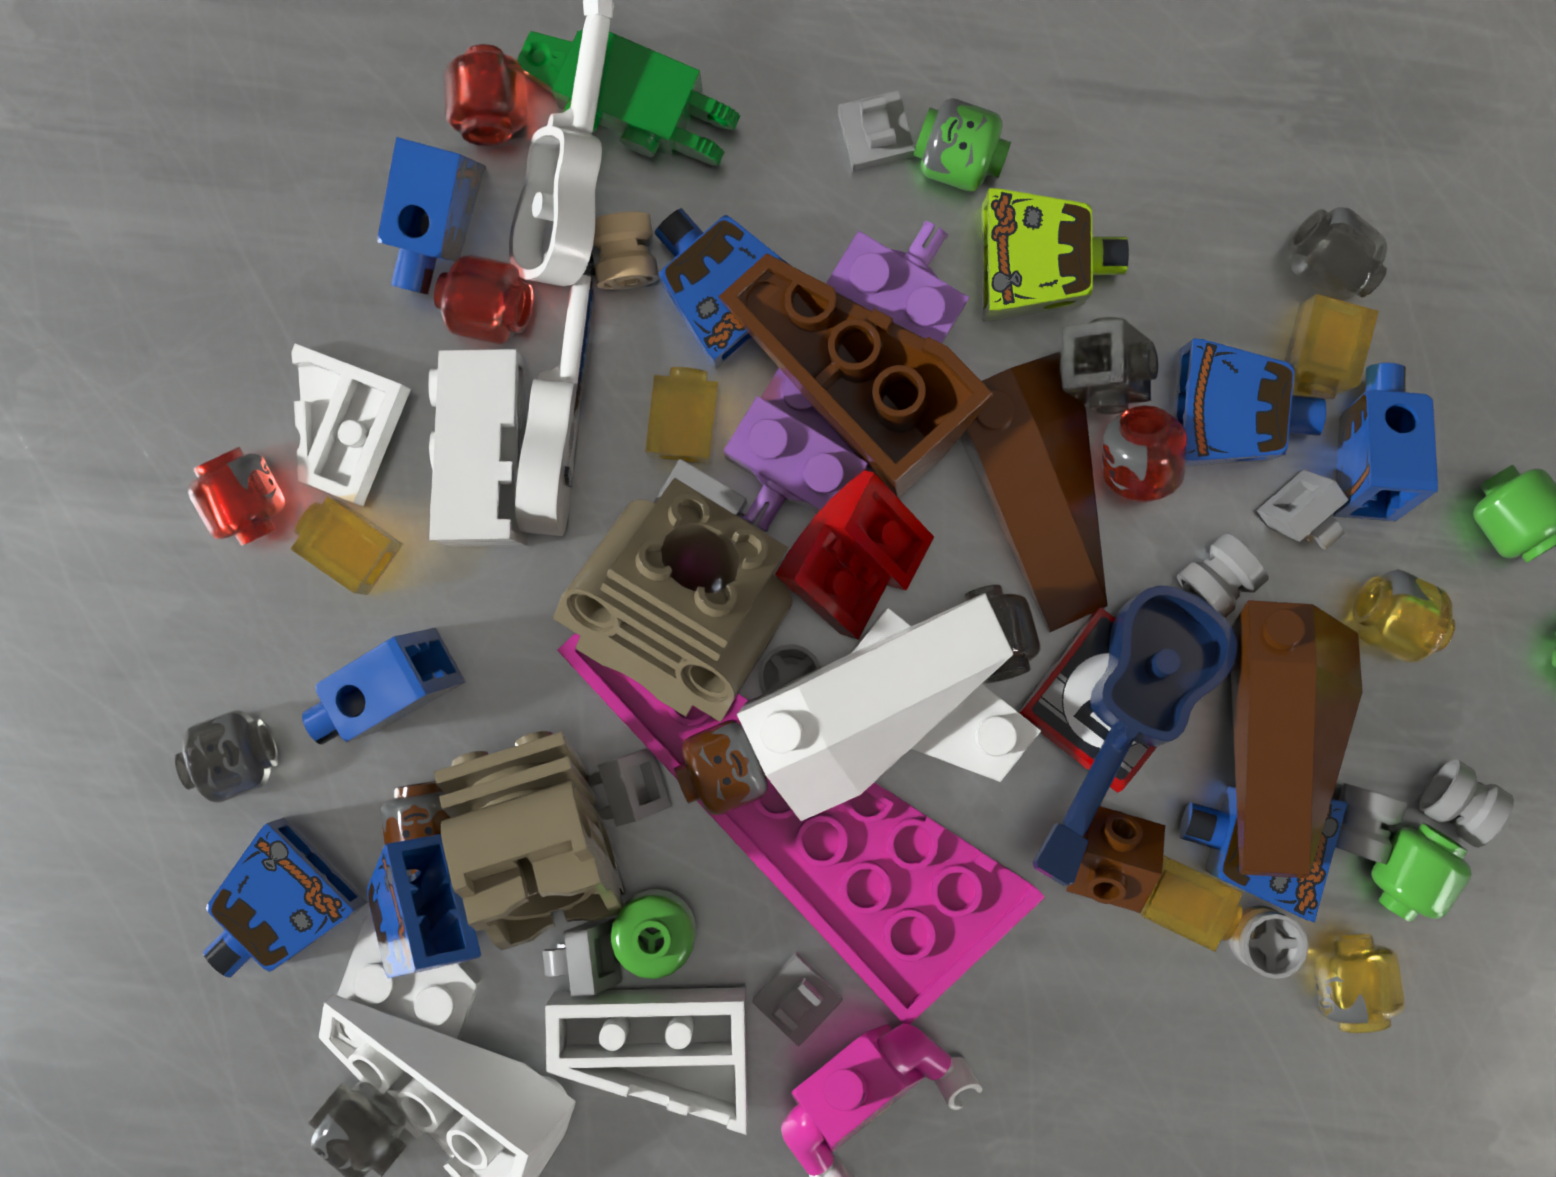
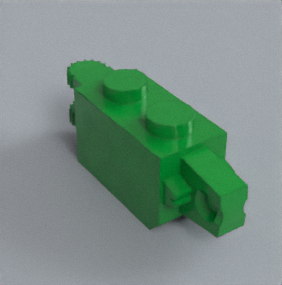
M583 29L577 31L573 42L530 31L516 62L518 72L551 92L555 97L558 107L565 112L571 106ZM609 31L593 132H596L598 127L602 126L622 135L620 142L623 145L645 156L654 157L656 151H660L673 157L675 151H678L709 165L718 166L725 151L714 141L685 130L689 119L693 115L716 127L734 130L741 115L730 106L701 94L703 88L700 70Z

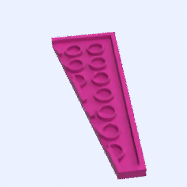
M577 633L557 649L676 779L674 767L685 763L682 754L684 740L691 735L727 720L734 719L740 722L737 713L748 701L747 698L738 693L721 722L695 706H692L685 717L658 700L650 691L632 678L601 665L575 649L580 635ZM768 778V790L762 798L722 815H713L706 810L903 1024L910 1025L1045 898L1033 884L876 782L869 786L861 795L803 821H800ZM697 800V802L705 809L701 800Z

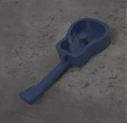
M1171 586L1151 587L1126 602L1118 611L1113 621L1110 633L1108 666L1103 676L1095 684L1090 698L1091 708L1095 715L1111 729L1062 823L1053 825L1032 862L1034 869L1063 886L1071 885L1075 882L1088 843L1084 836L1133 741L1149 747H1158L1177 739L1184 732L1194 705L1203 696L1219 686L1228 676L1234 665L1237 654V640L1234 630L1220 612H1217L1200 597Z

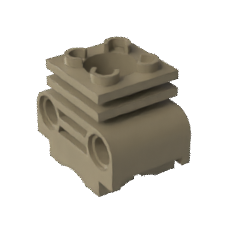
M674 477L656 503L638 499L631 501L562 594L553 619L580 635L575 649L601 665L632 678L650 691L658 700L685 717L692 706H695L721 722L792 607L793 599L790 591L781 580L773 575L788 547Z
M548 731L530 733L517 739L515 747L489 755L487 751L466 753L455 758L452 761V766L434 771L436 784L446 793V795L439 796L441 807L451 817L441 822V837L453 891L463 899L468 925L476 931L484 930L493 944L501 951L534 941L543 932L554 927L555 921L552 913L561 909L567 922H595L617 915L624 906L622 895H625L610 838L603 820L593 807V805L597 804L594 791L587 783V779L590 776L589 770L562 732L556 734Z

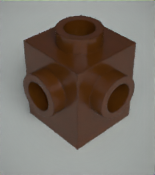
M1100 806L1084 836L1088 843L1074 884L1067 885L1066 891L1091 898L1099 903L1111 904L1141 913L1162 876L1166 825Z

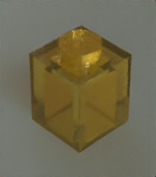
M1319 294L1314 295L1299 305L1285 357V362L1294 365V382H1298L1297 391L1312 397L1334 399L1336 393L1342 394L1359 386L1379 311Z
M671 367L669 376L654 375L645 449L649 458L671 461L682 459L689 463L712 465L720 388L718 382L707 381V371L688 367Z
M327 496L322 505L318 502L313 503L301 516L294 530L299 537L291 547V550L352 593L368 595L399 552L403 543L343 501Z
M1163 855L1162 876L1141 913L1138 914L1216 952L1221 939L1228 941L1240 923L1243 908L1238 903L1243 893Z

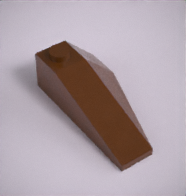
M768 253L718 296L725 307L854 454L867 462V467L870 471L874 472L898 498L949 452L993 398L992 391L948 346L930 337L925 339L894 323L892 317L876 309L871 311L836 293L835 289L830 285Z
M1060 352L1011 367L982 380L992 391L993 398L960 437L1048 632L1055 631L1088 616L1100 607L1105 608L1108 606L1086 407Z
M1248 600L1232 625L1237 640V654L1231 669L1239 871L1242 875L1307 878L1311 872L1363 693L1359 635L1356 631L1314 604Z

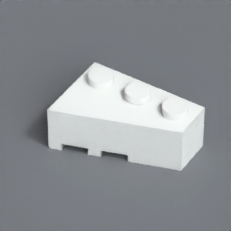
M516 349L439 351L438 368H431L429 372L430 403L432 407H436L435 432H431L429 442L430 463L433 469L429 540L452 548L527 546V533L519 531L515 513L517 475L526 431L525 359Z
M889 608L884 609L849 654L911 626ZM981 684L911 749L1001 782L1041 730L985 685Z
M745 987L604 990L596 995L571 996V991H555L545 1005L546 1072L627 1097L628 1094L667 1106L668 1111L687 1116V1113L727 1125V1129L747 1135L748 1096Z

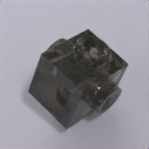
M1118 317L1097 318L1088 324L1062 327L1060 376L1063 391L1088 406L1091 412L1104 415L1124 413L1129 410V404L1151 401V380L1157 378L1159 363L1155 345L1149 338L1127 320Z

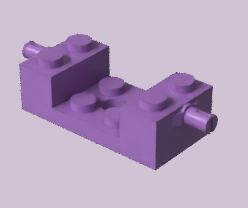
M928 221L923 223V227L907 253L889 249L858 230L826 284L835 289L836 293L871 311L876 309L892 317L894 323L925 339L930 337L940 343L944 342L969 299L965 294L940 280L933 270L928 267L942 243L948 237V234L939 227L927 248H923L935 228V224ZM778 368L761 398L756 396L723 450L726 460L753 475L764 485L743 518L754 524L762 509L768 503L769 506L757 523V527L766 532L786 499L797 502L817 514L848 482L864 471L868 464L854 454L780 368Z

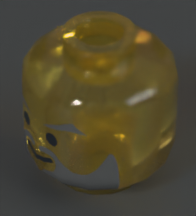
M1397 569L1386 572L1380 577H1372L1360 589L1353 605L1352 615L1354 621L1357 622V630L1361 640L1369 646L1406 663L1423 661L1434 652L1443 650L1451 641L1455 631L1453 604L1448 592L1404 570Z
M1357 933L1334 937V948L1320 953L1316 957L1313 966L1321 1014L1331 1021L1338 1022L1339 1030L1342 1032L1370 1033L1390 1028L1392 1026L1391 1018L1399 1015L1405 1006L1398 954L1385 946L1374 945L1371 934Z

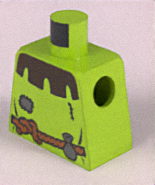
M989 188L982 203L983 321H997L1083 305L1092 295L1093 275L1126 274L1129 261L1127 237L1092 236V207L1087 203L999 188Z

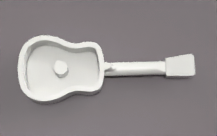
M583 0L584 16L587 17L582 33L570 109L563 113L551 114L548 125L537 130L530 143L525 181L515 209L509 241L511 267L516 275L525 280L558 286L573 285L582 277L591 256L595 235V189L602 157L601 142L592 134L609 36L610 18H613L615 7L612 0Z

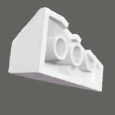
M984 593L750 699L743 705L737 716L765 775L800 821H803L861 795L1013 655V651L987 595Z
M332 994L324 1002L319 1039L370 1092L380 1095L387 1091L397 1101L401 1113L406 1118L402 1125L416 1139L426 1132L451 1157L443 1167L452 1177H538L565 1136L576 1103L574 1099L567 1095L564 1088L556 1080L548 1076H541L525 1063Z

